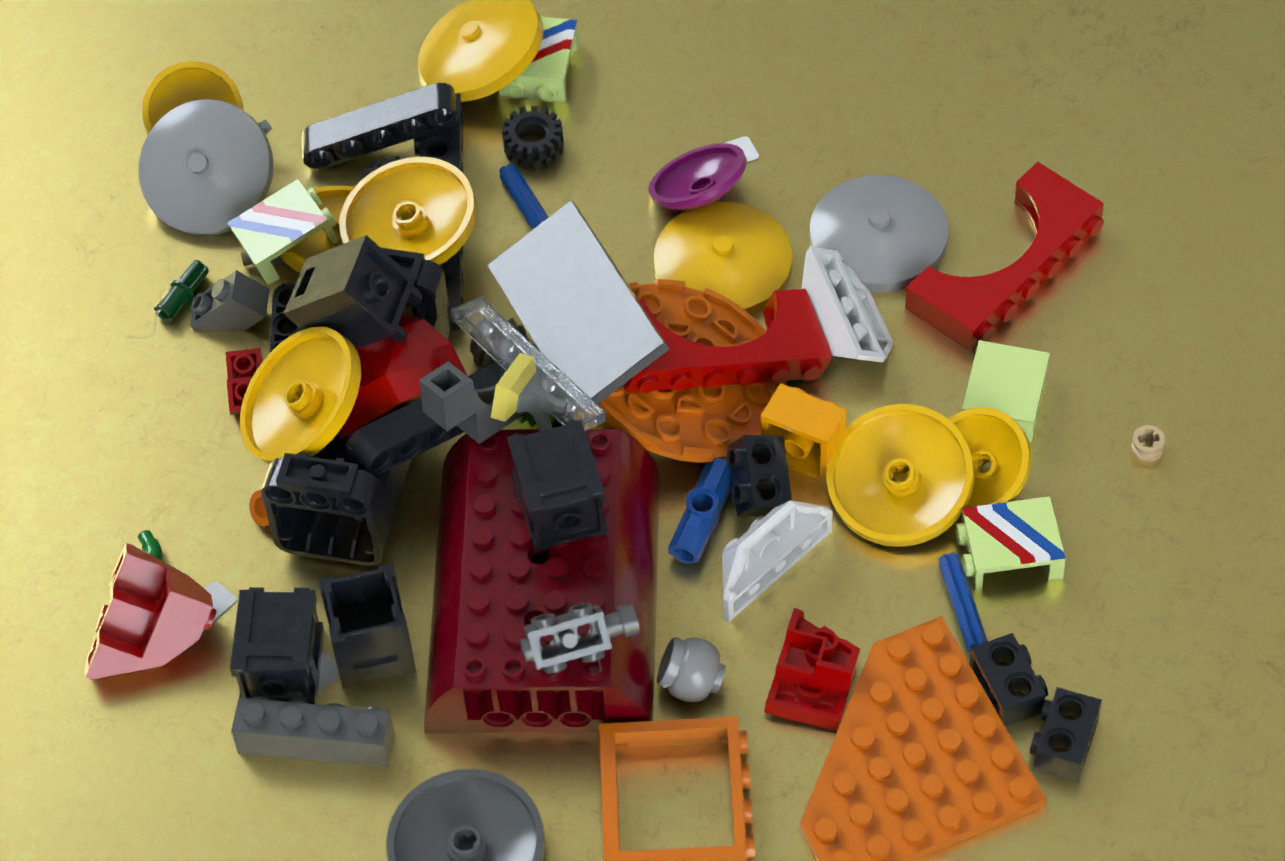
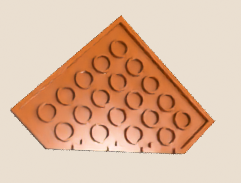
M942 616L873 643L800 821V832L815 861H916L1046 807L1047 799Z

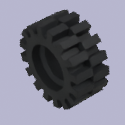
M531 106V111L527 112L526 108L523 107L520 108L519 115L514 111L510 114V119H505L504 127H502L504 153H506V158L509 161L513 159L514 165L518 167L522 163L523 169L529 170L530 165H534L535 170L541 169V163L548 167L551 165V159L557 161L560 158L559 153H563L564 139L560 118L557 119V114L554 112L549 114L548 109L544 107L538 112L537 106ZM529 134L545 136L537 142L521 140V138Z

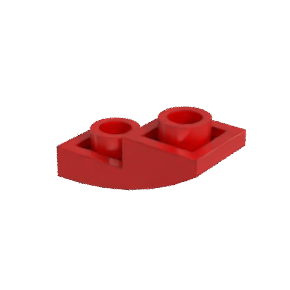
M261 348L225 352L230 415L240 414L242 402L248 385L263 362Z

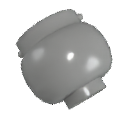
M673 637L663 654L657 674V684L662 685L663 688L667 687L670 694L677 699L686 702H699L705 699L710 692L714 694L718 692L724 678L726 666L720 663V654L712 643L700 638L691 637L681 640L679 637Z

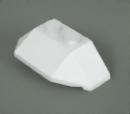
M809 247L806 251L801 289L807 290L832 356L883 363L894 343L869 289L862 283L857 274L842 262L844 258L838 251Z
M790 500L775 507L766 516H760L755 519L743 536L739 539L731 540L726 545L722 553L724 619L730 622L832 532V510L825 506Z

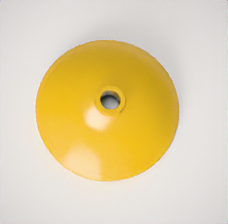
M185 61L171 65L152 80L145 92L142 103V118L145 129L149 134L155 124L168 112L182 104L196 100H219L232 104L244 111L238 87L224 71L209 63Z
M987 407L966 409L950 417L949 420L960 430L966 439L974 463V486L967 507L1011 502L1022 490L1031 467V448L1022 427L1006 413ZM990 462V470L986 473H983V466L986 463Z

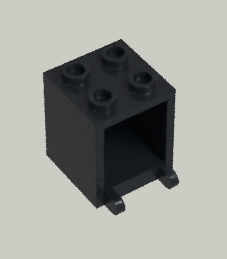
M365 235L306 258L284 314L302 330L311 327L331 328L350 340L356 349L389 337L397 343H404L407 338V332L398 325L407 301L411 304H419L422 299V293L413 286L415 279L372 239Z

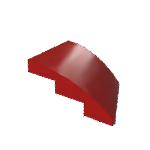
M794 608L776 665L774 679L765 703L764 713L838 731L850 692L860 648L845 639L839 638L834 631L826 626L822 628L816 627L804 619V612L802 610Z

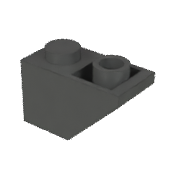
M236 270L226 278L218 280L213 287L204 293H199L195 297L191 305L193 313L190 327L196 330L245 331L266 316L270 289Z

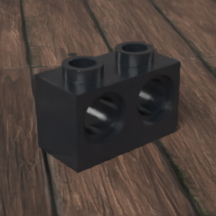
M743 435L728 445L727 464L731 469L733 482L731 496L736 505L737 516H766L775 507L792 500L783 435ZM752 454L756 457L757 462L753 459ZM757 489L760 491L762 498L758 495Z
M1013 633L971 648L969 664L1005 727L1042 713L1045 697L1048 696L1047 685L1041 675H1035L1031 667L1032 661L1028 649L1024 644L1019 645ZM997 662H1006V663H1008L1009 665H1007V666H1000V665H997L996 663H997ZM1020 692L1025 694L1026 696L1017 697L1014 696L1012 693Z
M1057 687L1053 701L1046 699L1042 709L1040 722L1045 723L1043 732L1035 731L1029 754L1035 755L1034 771L1076 783L1080 782L1099 721L1102 699ZM1070 715L1075 717L1076 720H1066L1062 716ZM1052 748H1063L1067 752L1057 753Z

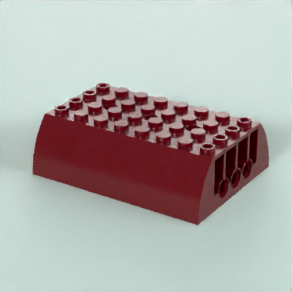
M501 429L480 444L468 434H464L451 447L446 455L442 469L424 733H599V724L653 721L660 478L655 461L649 452L633 437L620 429H585L605 492L603 510L608 525V535L596 538L592 536L552 546L548 550L536 553L533 549L513 482L512 471H515V467L508 447L507 437L514 436L513 434L515 433L524 436L540 432V429ZM543 553L550 557L543 564H534L529 561L533 555ZM581 603H591L592 606L598 605L602 609L603 614L607 615L616 612L617 607L632 603L639 622L640 634L626 638L623 635L610 638L612 648L604 650L605 656L602 659L593 662H582L581 657L566 661L567 668L555 673H545L544 668L537 670L532 661L525 662L519 640L526 638L523 626L534 617L549 613L557 617L569 613V608ZM590 624L578 626L577 632L579 634H586L590 629ZM549 634L546 636H542L540 638V644H550L552 642L553 635Z

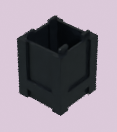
M581 419L576 421L569 420L567 425L524 436L515 433L513 434L514 436L507 437L508 447L515 467V471H512L513 482L535 553L548 550L552 546L592 536L596 538L608 535V525L603 510L605 492Z
M393 563L380 565L376 570L336 579L333 576L318 579L329 624L331 643L343 689L357 686V682L401 673L402 676L416 673L407 622L402 609Z
M249 587V590H240L230 664L232 677L237 678L239 685V698L251 699L252 697L261 696L272 701L289 702L291 700H302L308 704L317 705L325 629L323 622L318 620L315 590L294 588V592H264V587Z

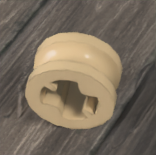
M1153 425L1138 427L1132 437V454L1137 459L1145 462L1159 459L1164 450V433L1160 428ZM1146 439L1152 440L1151 444L1153 447H1145V442L1143 441Z

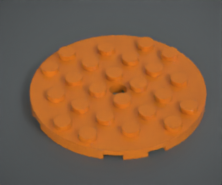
M657 279L655 284L639 285L637 282L628 284L637 299L645 300L651 313L658 321L675 334L690 341L709 346L730 347L746 344L765 333L763 327L748 312L733 301L710 289L705 288L704 292L685 287V282L666 279ZM784 381V382L781 383V384H784V385L787 386V382H786V381ZM763 382L747 386L739 384L724 385L717 388L698 387L682 391L674 389L659 390L651 393H625L622 385L597 404L595 409L614 429H620L627 433L645 449L653 453L680 461L713 462L715 458L727 460L728 445L743 435H761V414L780 383Z

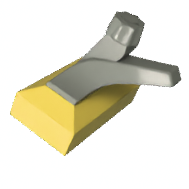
M519 353L496 384L491 418L505 422L515 412H528L534 417L540 431L552 429L549 415L564 417L568 402L556 398L544 390L539 378V372L536 371L534 357Z

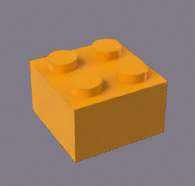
M780 383L761 414V435H783L788 468L827 483V466L846 429L847 409L840 407L833 401H824L811 396L800 388H791Z

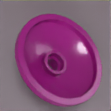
M729 143L711 144L688 151L667 163L654 175L648 188L652 201L661 207L673 210L697 209L712 204L726 195L740 180L747 165L746 156L739 146Z

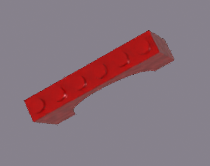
M1038 161L1016 182L1014 204L1027 214L1036 232L1033 243L1023 256L1002 270L974 277L949 275L928 266L906 287L905 309L969 352H972L978 346L979 340L988 342L993 336L995 329L1003 321L1008 322L1014 316L1017 307L1025 299L1027 301L1032 299L1038 291L1039 285L1047 278L1052 279L1059 271L1061 264L1068 257L1073 258L1081 249L1083 242L1089 236H1096L1104 224V219L1102 218L1104 203Z
M806 289L774 291L763 311L766 325L765 333L751 342L730 347L703 345L675 334L656 319L644 299H638L670 349L627 381L623 387L625 393H651L659 390L674 389L682 391L688 388H717L719 386L737 384L747 386L753 383H782L784 381L802 379L812 381L822 377L833 356Z

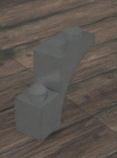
M450 362L445 363L419 380L423 412L446 431L458 426L479 444L527 413L515 412L505 422L491 418L496 385L484 389H475L473 380Z

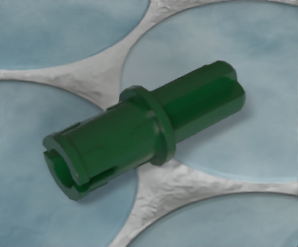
M195 260L178 280H172L169 285L170 289L154 307L156 315L166 322H172L187 301L190 302L194 299L193 292L209 273L208 267L201 261Z

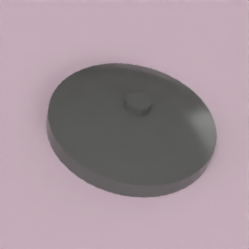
M460 769L444 772L424 781L402 800L390 821L386 848L388 861H543L545 835L542 819L535 803L520 786L502 775L486 770Z

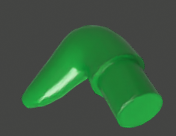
M144 530L139 533L138 540L142 545V550L162 561L163 552L161 546L151 531Z

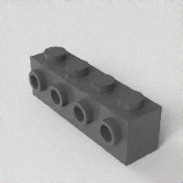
M261 696L252 697L251 699L238 698L231 729L238 754L379 767L389 766L395 735L390 711H384L378 707L371 706L360 709L345 707L338 703L316 705L308 704L302 700H291L289 702L272 701Z

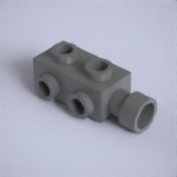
M581 603L569 608V613L554 617L552 613L534 617L531 619L532 624L523 626L526 638L519 641L525 662L532 661L537 670L544 668L545 673H555L567 668L566 661L581 657L582 662H593L602 659L605 656L604 650L612 648L610 638L623 635L626 638L640 634V627L632 603L617 607L616 612L607 615L603 614L602 609L598 605L592 606L591 603ZM589 623L590 629L586 634H579L577 632L578 626ZM549 634L553 635V639L550 644H540V638L542 636H546Z

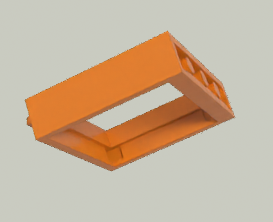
M738 716L599 724L604 861H747V857H755L754 835H746L745 823H753L751 799H743V789L750 788L749 765H741V754H748L747 731H739ZM728 743L734 845L621 852L617 749Z

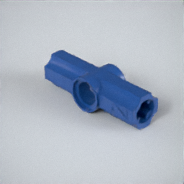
M715 458L713 462H706L695 489L687 495L686 509L668 546L669 554L674 556L679 562L688 565L694 562L698 563L711 533L719 526L721 510L733 485L731 469L727 464V460Z

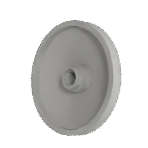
M219 100L191 101L168 112L155 124L148 134L139 159V182L143 196L151 210L171 227L181 232L198 236H213L231 231L228 222L266 198L273 175L272 150L263 129L250 115L240 108Z
M862 176L837 185L818 202L810 220V246L838 251L844 258L842 262L857 274L870 292H892L905 289L928 266L933 269L939 266L946 253L948 244L947 217L937 199L918 184L894 176Z

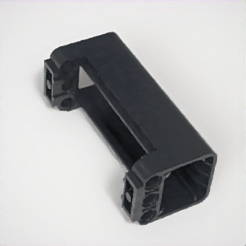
M381 248L415 279L413 286L422 293V299L419 304L415 305L407 301L406 307L419 308L417 318L425 319L448 339L452 322L442 267L433 261L426 260L422 253ZM338 433L313 457H309L308 453L300 452V455L285 453L283 458L273 459L270 463L261 494L275 545L284 552L366 566L378 565L383 556L412 459L374 476L367 472L346 451L345 446L350 436L341 439Z

